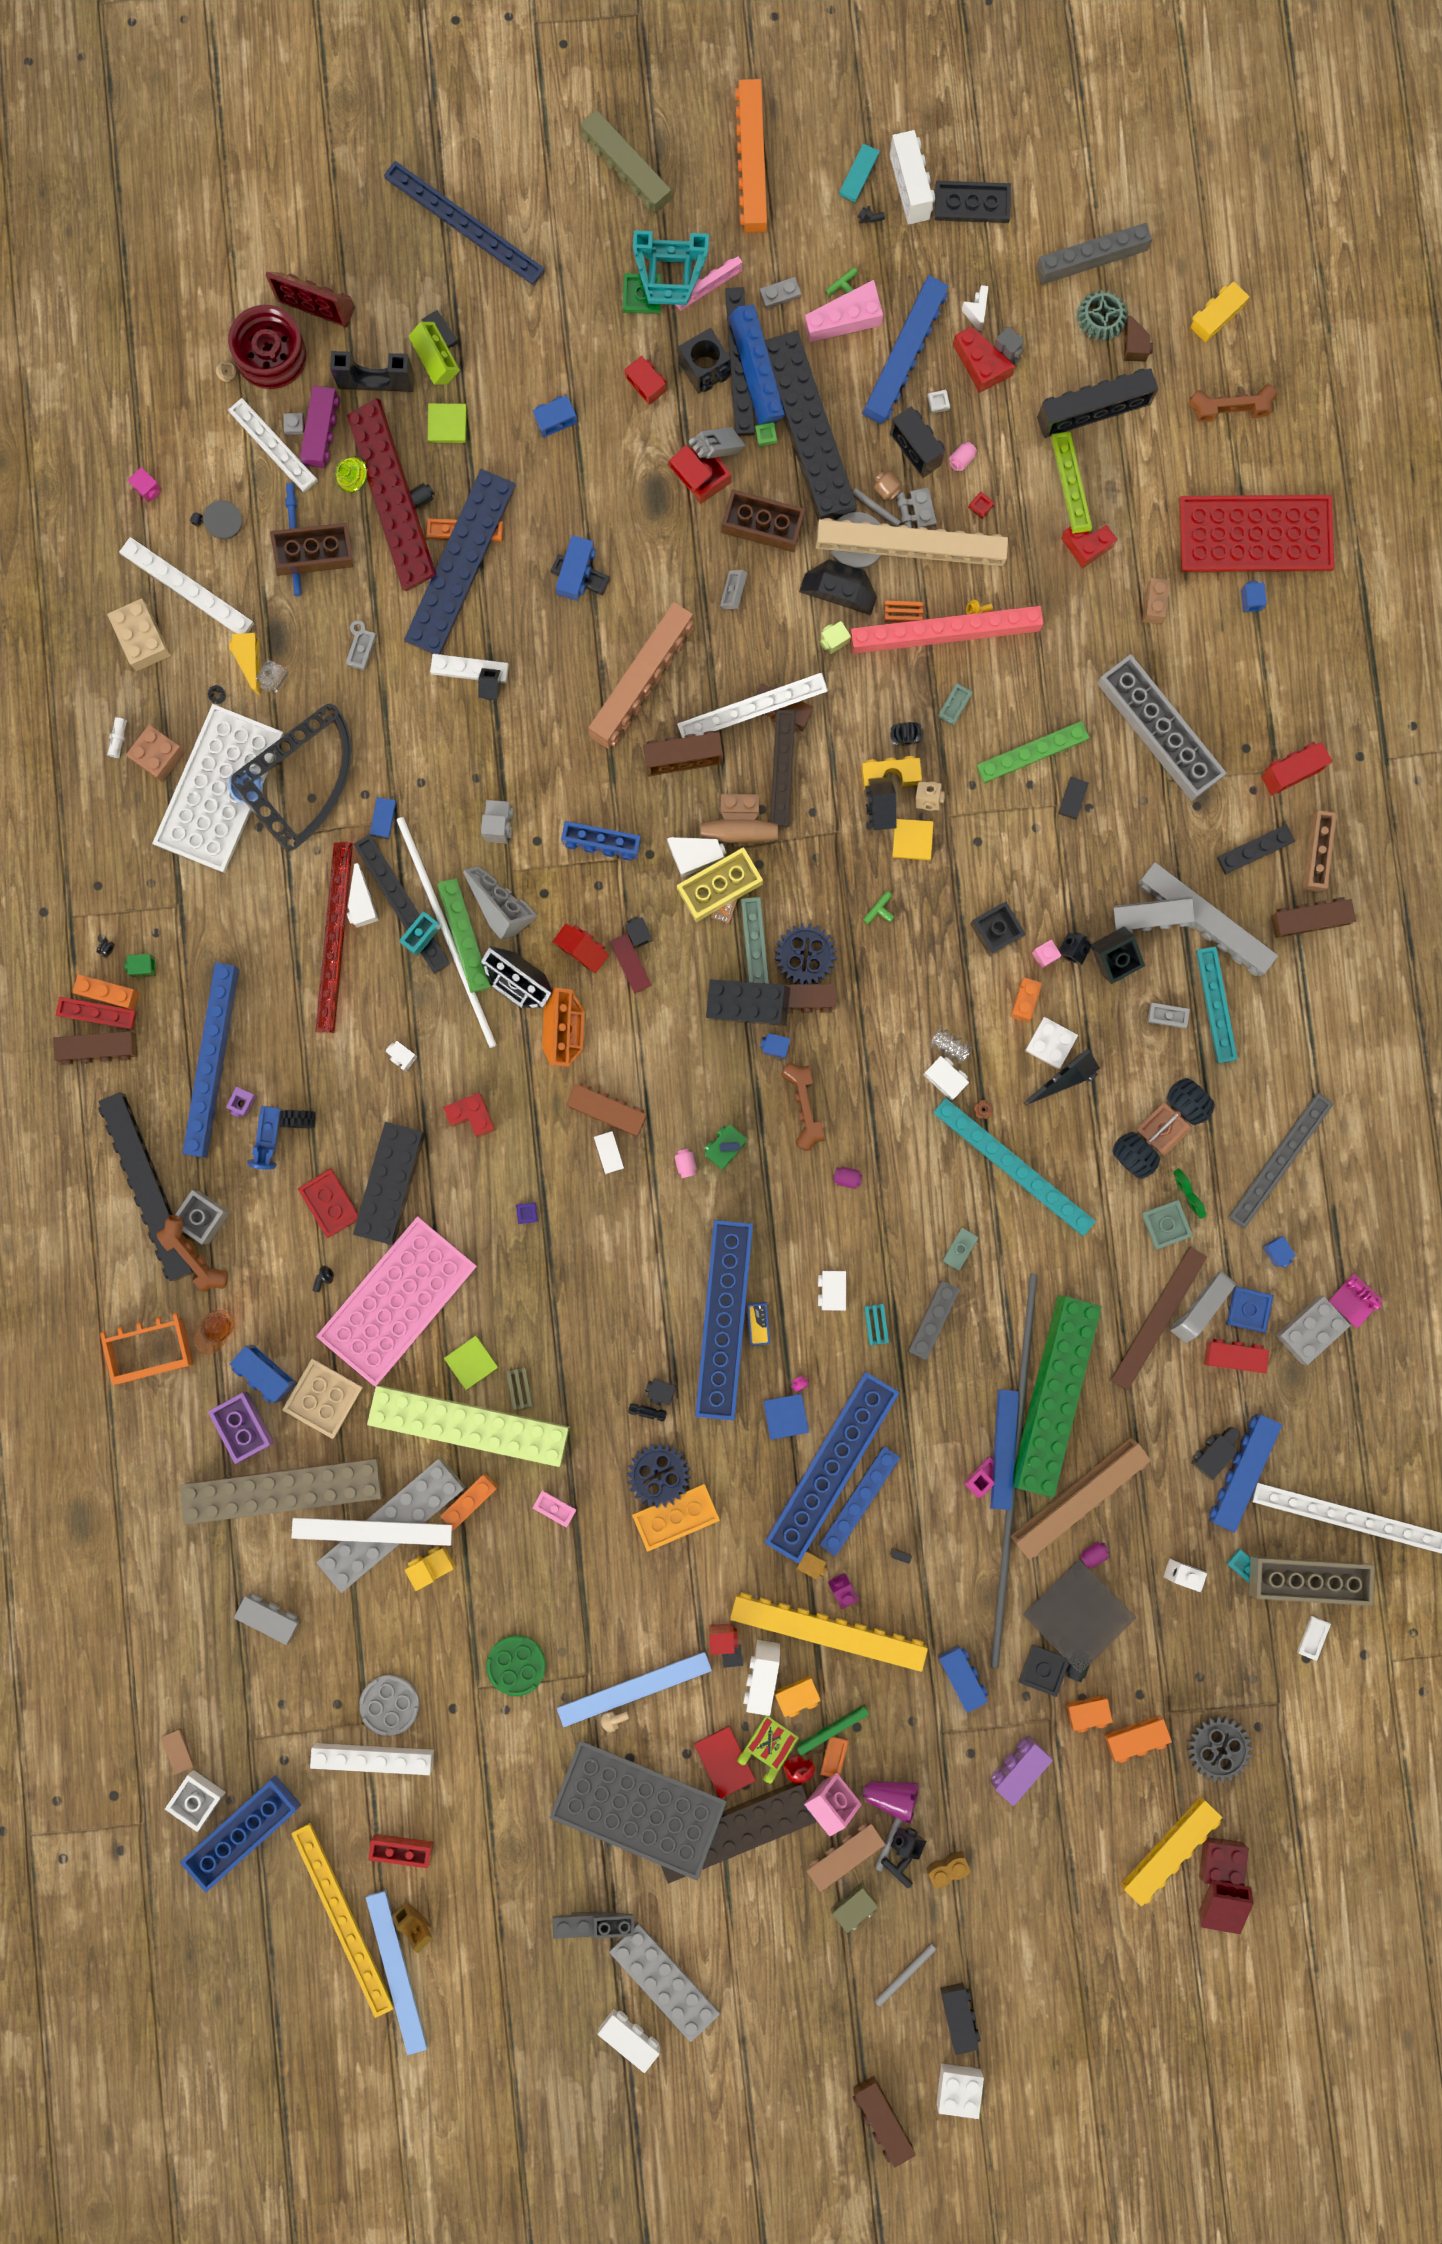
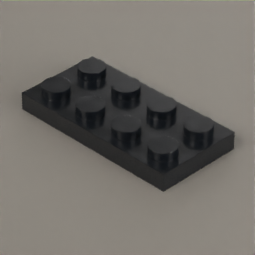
M936 181L934 220L1009 223L1011 183Z

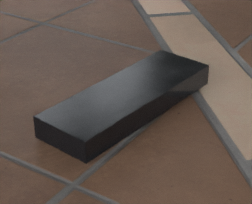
M557 555L551 568L552 574L560 575L564 556ZM591 569L589 578H585L584 584H586V589L603 596L610 581V576Z

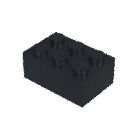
M910 406L894 417L890 435L921 477L924 478L939 468L943 461L945 447L940 440L937 441L934 437L931 427L929 425L926 426L922 421L920 412Z

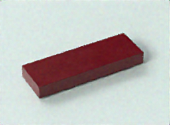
M626 933L611 940L610 944L634 994L652 986L628 934Z

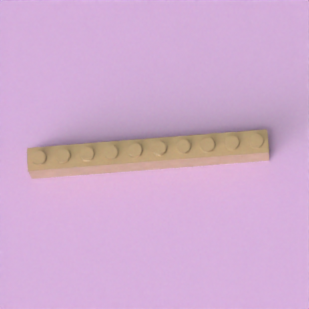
M830 518L819 519L817 525L816 549L1003 566L1007 560L1008 537H1003L999 534L988 536L979 532L967 534L964 531L946 532L944 529L928 530L925 527L914 529L905 525L893 527L884 523L872 525L869 522L852 523L850 520L833 521Z

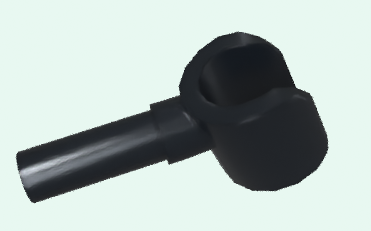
M197 512L193 513L190 518L191 524L199 527L201 521L203 522V516Z

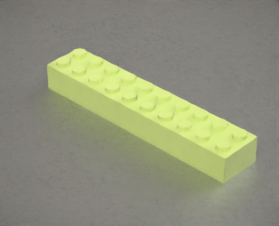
M381 1385L375 1388L367 1425L557 1467L562 1465L570 1428L565 1425Z

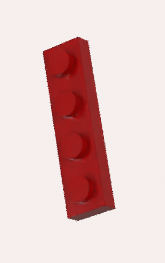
M59 997L55 1016L133 1030L137 1011Z

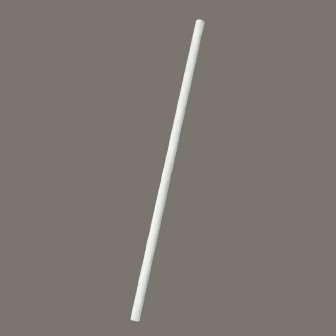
M400 817L397 819V823L438 923L441 926L442 933L489 1048L497 1046L476 993H470L454 939L405 819Z

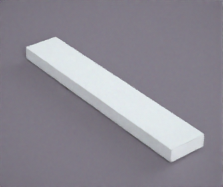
M243 398L228 409L237 422L303 493L318 482L317 478Z

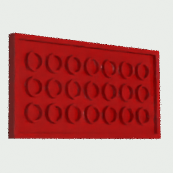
M1332 495L1180 496L1181 572L1334 570Z

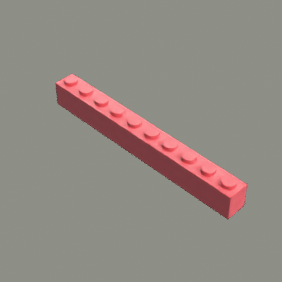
M1041 606L852 628L850 632L852 654L1039 632L1043 626Z

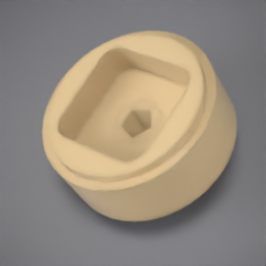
M222 361L216 367V374L220 380L229 382L236 376V368L231 362Z

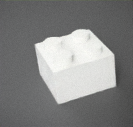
M193 1770L187 1775L165 1810L198 1832L226 1792Z
M941 2063L936 2102L939 2114L979 2119L984 2081L981 2069Z

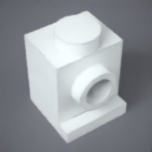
M398 1041L395 1044L391 1043L386 1049V1052L392 1056L389 1060L397 1066L402 1064L400 1068L407 1072L418 1057Z

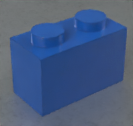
M567 395L556 397L552 402L546 405L540 404L532 410L543 438L577 423L576 413Z

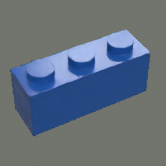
M571 535L555 588L557 595L579 601L580 595H584L586 584H584L585 578L590 576L591 566L589 565L591 560L595 559L597 549L594 547V541Z
M959 1645L938 1655L967 1713L988 1702L985 1696L989 1694L983 1684L979 1685L976 1679L979 1675L975 1667L970 1668L967 1662L970 1657L965 1648L961 1650Z

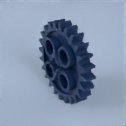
M801 923L800 929H797L794 925L793 932L788 929L786 930L787 937L781 935L783 942L777 941V945L781 948L775 949V953L780 954L775 957L776 961H780L776 967H783L780 974L787 973L786 980L792 977L793 984L797 980L800 981V984H803L804 981H807V984H811L812 980L818 984L819 977L825 980L824 973L831 974L828 967H835L831 963V961L837 960V957L832 956V954L837 952V949H831L835 942H829L831 935L824 936L825 929L818 932V925L815 929H811L810 923L807 928H804L803 923ZM806 938H809L808 954L811 956L807 957L806 970L803 972L804 956L801 954L805 950ZM800 940L803 946L801 948H794L792 942ZM814 942H818L821 944L822 949L814 951L811 945ZM796 958L800 961V965L792 967L789 961ZM811 961H816L819 964L817 970L809 968Z
M659 1443L658 1449H655L654 1445L651 1444V1450L649 1451L643 1447L644 1454L637 1452L639 1458H632V1461L635 1463L634 1466L628 1465L633 1470L631 1473H627V1476L632 1477V1480H629L627 1483L634 1485L630 1491H637L635 1498L638 1499L642 1496L641 1503L644 1504L648 1501V1507L655 1503L656 1508L659 1509L660 1503H662L667 1508L668 1501L674 1505L675 1497L681 1500L680 1492L686 1494L683 1487L690 1486L685 1482L686 1479L691 1478L690 1475L686 1474V1472L690 1471V1468L684 1467L688 1461H681L683 1454L676 1455L677 1449L674 1448L670 1451L669 1445L663 1449L662 1444ZM661 1458H667V1466L663 1468L659 1467V1460ZM644 1467H649L651 1470L650 1475L647 1477L641 1476V1470ZM671 1467L675 1468L673 1471L663 1474L661 1480L655 1478L657 1476L656 1472L659 1471L662 1474ZM670 1475L677 1476V1482L674 1485L667 1483ZM653 1479L647 1485H643L645 1481ZM654 1484L660 1487L657 1494L650 1493V1487Z

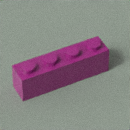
M312 386L300 459L305 466L326 469L327 462H330L331 451H329L330 444H333L334 433L332 431L333 426L337 424L336 408L340 406V396H338L334 388Z

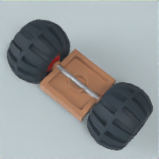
M1189 1078L1179 1080L1170 1088L1167 1101L1176 1110L1175 1112L1166 1103H1163L1136 1129L1146 1141L1135 1132L1124 1134L1116 1141L1113 1155L1135 1177L1139 1179L1148 1177L1158 1168L1160 1156L1152 1146L1165 1156L1192 1129L1181 1117L1190 1124L1197 1125L1205 1122L1212 1115L1215 1108L1213 1099L1193 1080Z

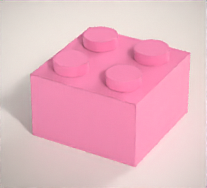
M835 1773L818 1785L804 1805L826 1833L831 1836L846 1828L862 1804L838 1773Z

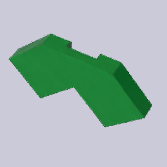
M1180 1168L1173 1171L1176 1184L1180 1191H1183L1189 1207L1199 1219L1206 1217L1204 1205L1194 1194L1188 1177Z

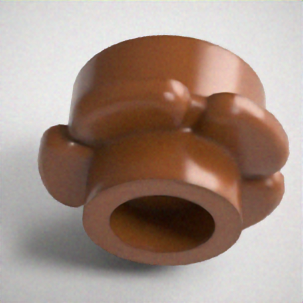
M986 1100L979 1101L974 1106L975 1115L980 1119L989 1118L993 1111L992 1104Z

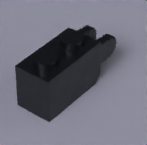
M1227 1427L1226 1431L1224 1430L1221 1435L1217 1433L1215 1435L1212 1434L1205 1441L1207 1445L1202 1450L1196 1451L1192 1458L1194 1460L1191 1464L1208 1479L1214 1480L1236 1454V1448L1233 1444L1240 1436L1238 1429Z

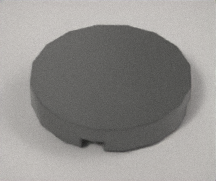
M219 500L211 503L206 508L203 523L211 536L227 540L239 533L242 526V517L234 504Z

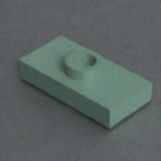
M956 683L938 714V718L954 726L973 692Z
M961 1228L942 1262L960 1271L979 1237Z

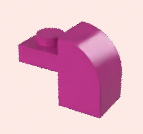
M987 1457L963 1482L977 1498H981L995 1484L992 1481L993 1460L991 1457Z

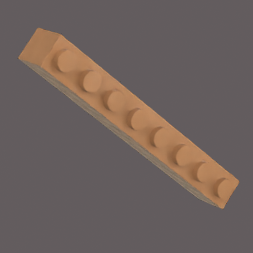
M1132 1438L1128 1439L1010 1536L1011 1539L1029 1560L1038 1556L1041 1550L1054 1543L1056 1538L1070 1530L1074 1523L1083 1519L1090 1510L1098 1507L1106 1497L1114 1494L1123 1483L1130 1481L1134 1474L1143 1470L1151 1461L1139 1443Z

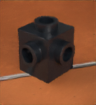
M1068 932L1059 949L1061 956L1069 962L1082 965L1091 949V943L1086 940L1087 936L1079 932L1076 934Z
M898 1828L893 1836L890 1847L897 1851L896 1854L902 1858L919 1860L927 1841L918 1836V1831L913 1828Z

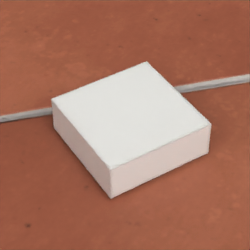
M946 390L928 393L927 398L931 414L950 410Z

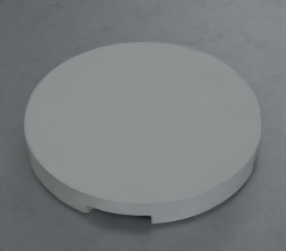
M862 512L848 513L837 520H850L852 523L869 522L872 525L880 524L873 516ZM830 550L837 562L858 569L872 566L881 557L878 554Z
M383 1675L372 1680L362 1692L359 1702L364 1724L371 1731L382 1736L396 1735L406 1731L415 1721L419 1711V1697L416 1689L407 1679L398 1675Z

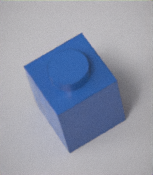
M1250 581L1241 589L1243 612L1262 611L1265 608L1267 601L1264 582Z
M768 1033L767 1038H762L760 1048L764 1049L763 1054L785 1059L790 1038Z
M1279 1236L1263 1246L1275 1267L1282 1266L1284 1268L1293 1262L1292 1258L1296 1257L1284 1236Z

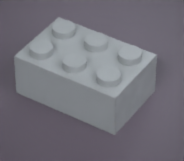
M1317 1296L1277 1332L1275 1336L1301 1364L1308 1365L1351 1325L1324 1296Z

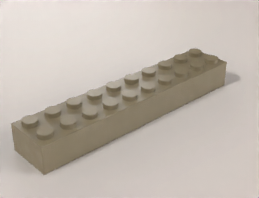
M380 1457L190 1482L180 1485L184 1525L376 1500L385 1497Z

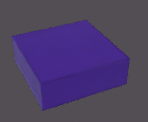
M536 1202L516 1205L518 1224L538 1222Z

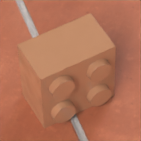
M148 725L126 756L163 783L185 751L155 728Z

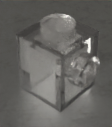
M267 659L256 679L262 689L268 692L272 690L277 693L288 673L285 668Z

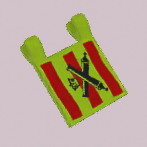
M765 1715L749 1743L738 1757L737 1762L745 1765L752 1754L770 1767L763 1780L771 1784L799 1737Z

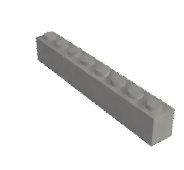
M1156 862L1150 866L1137 883L1144 893L1153 895L1156 901L1193 896L1195 922H1191L1189 927L1199 930L1206 940L1215 942L1217 948L1224 953L1228 952L1232 955V959L1235 962L1248 967L1247 970L1252 975H1258L1259 977L1264 975L1278 957L1276 953Z

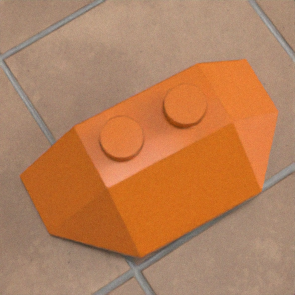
M554 988L543 1011L542 1049L550 1065L570 1067L572 1062L583 1051L585 1011L571 989Z

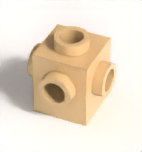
M918 782L916 808L928 811L939 810L940 803H944L945 800L942 784Z

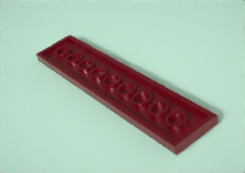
M375 398L349 413L347 418L365 468V474L402 590L408 591L437 575L381 400Z

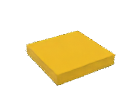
M897 819V828L894 829L892 858L931 860L933 821Z

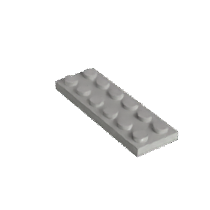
M639 1922L634 1926V1936L622 1937L609 1950V1953L690 2042L720 2015V2011Z

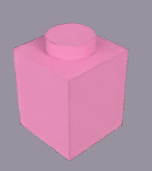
M1052 939L1032 952L1041 969L1061 957Z

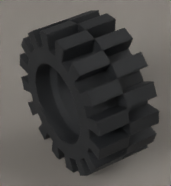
M280 1111V1127L315 1128L316 1112Z

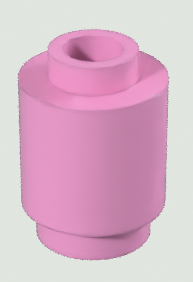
M965 442L949 457L950 465L954 470L963 471L975 458L977 450L970 442Z
M689 1149L677 1151L678 1155L674 1157L678 1174H681V1178L697 1175L694 1153L689 1152Z

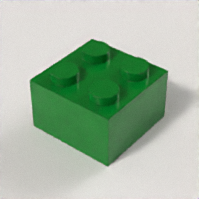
M730 1124L727 1128L723 1126L717 1133V1140L715 1142L711 1140L704 1148L706 1152L704 1157L721 1171L727 1167L739 1151L720 1152V1144L738 1142L741 1150L748 1140Z

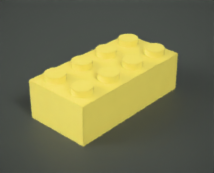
M743 847L677 885V890L694 920L698 922L732 901L763 885V879Z

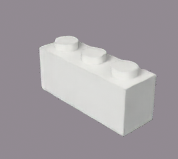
M613 2008L598 2028L597 2035L643 2073L648 2070L660 2054L658 2041L652 2036L648 2037L645 2035L643 2029L635 2023L633 2025L628 2021V2017L622 2011L617 2012Z

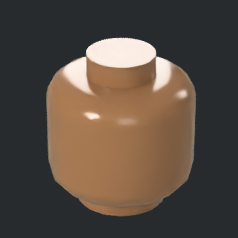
M882 471L875 478L877 482L874 485V489L884 500H892L902 490L900 488L902 482L892 471H888L886 474Z

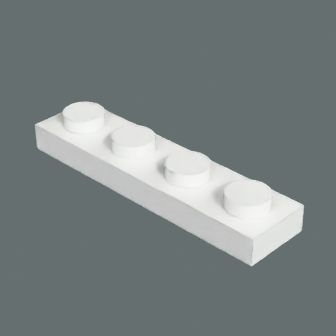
M433 654L430 673L431 675L479 680L482 668L501 670V683L506 684L509 664Z

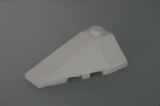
M479 866L463 871L489 926L501 940L515 936L537 918L535 912L522 899L517 900L511 895L512 891L508 888L503 889L496 884L497 880Z

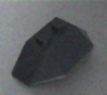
M831 559L806 572L799 590L800 593L871 615L877 598L866 571Z
M490 946L481 960L490 985L521 1008H543L553 993L546 975L513 951Z

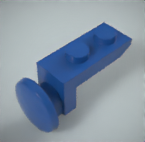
M261 1105L256 1145L253 1147L252 1153L254 1159L247 1160V1164L250 1167L262 1170L276 1168L277 1163L270 1160L276 1151L281 1108Z

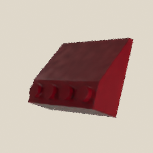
M266 272V278L277 302L347 328L355 309L350 296L341 293V295L335 293L328 287L316 286L315 283L309 280L305 282L293 274Z

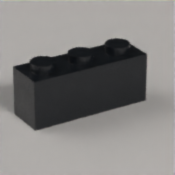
M963 1983L941 1987V1996L955 2055L979 2050L977 2042H981L978 2029H974L973 2022H976L974 2009L969 2008L968 2002L972 2001L969 1989H965Z

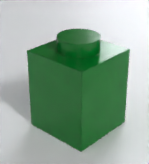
M127 955L124 968L129 976H156L155 957L153 955Z

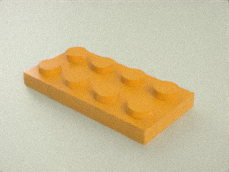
M705 1483L686 1491V1494H679L681 1500L675 1497L674 1505L668 1501L667 1508L660 1503L659 1509L653 1505L632 1514L647 1552L720 1521Z

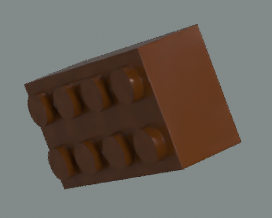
M732 489L722 522V533L795 553L805 517V509Z
M347 523L270 531L277 576L353 567Z
M707 731L703 733L704 735L699 736L688 734L684 736L685 738L680 739L670 737L662 742L657 740L646 742L643 745L648 777L723 764L719 732Z

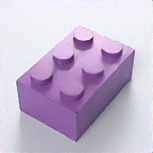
M243 1392L208 1411L235 1464L275 1444L248 1392Z
M1030 1736L1026 1739L1023 1738L1018 1743V1749L1014 1754L1010 1753L1004 1760L1005 1764L1002 1768H997L991 1776V1783L995 1790L1013 1806L1053 1761L1048 1752Z

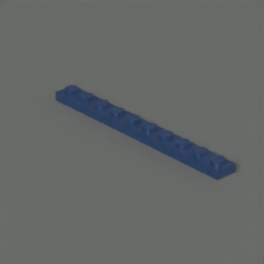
M394 161L384 174L387 181L533 286L545 272L544 267L397 161Z

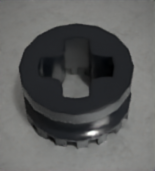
M213 685L208 689V697L214 704H220L225 700L226 693L222 687ZM214 691L222 692L219 698H212Z
M104 938L97 947L96 952L103 954V957L107 958L112 953L115 944L113 942L109 943V940Z

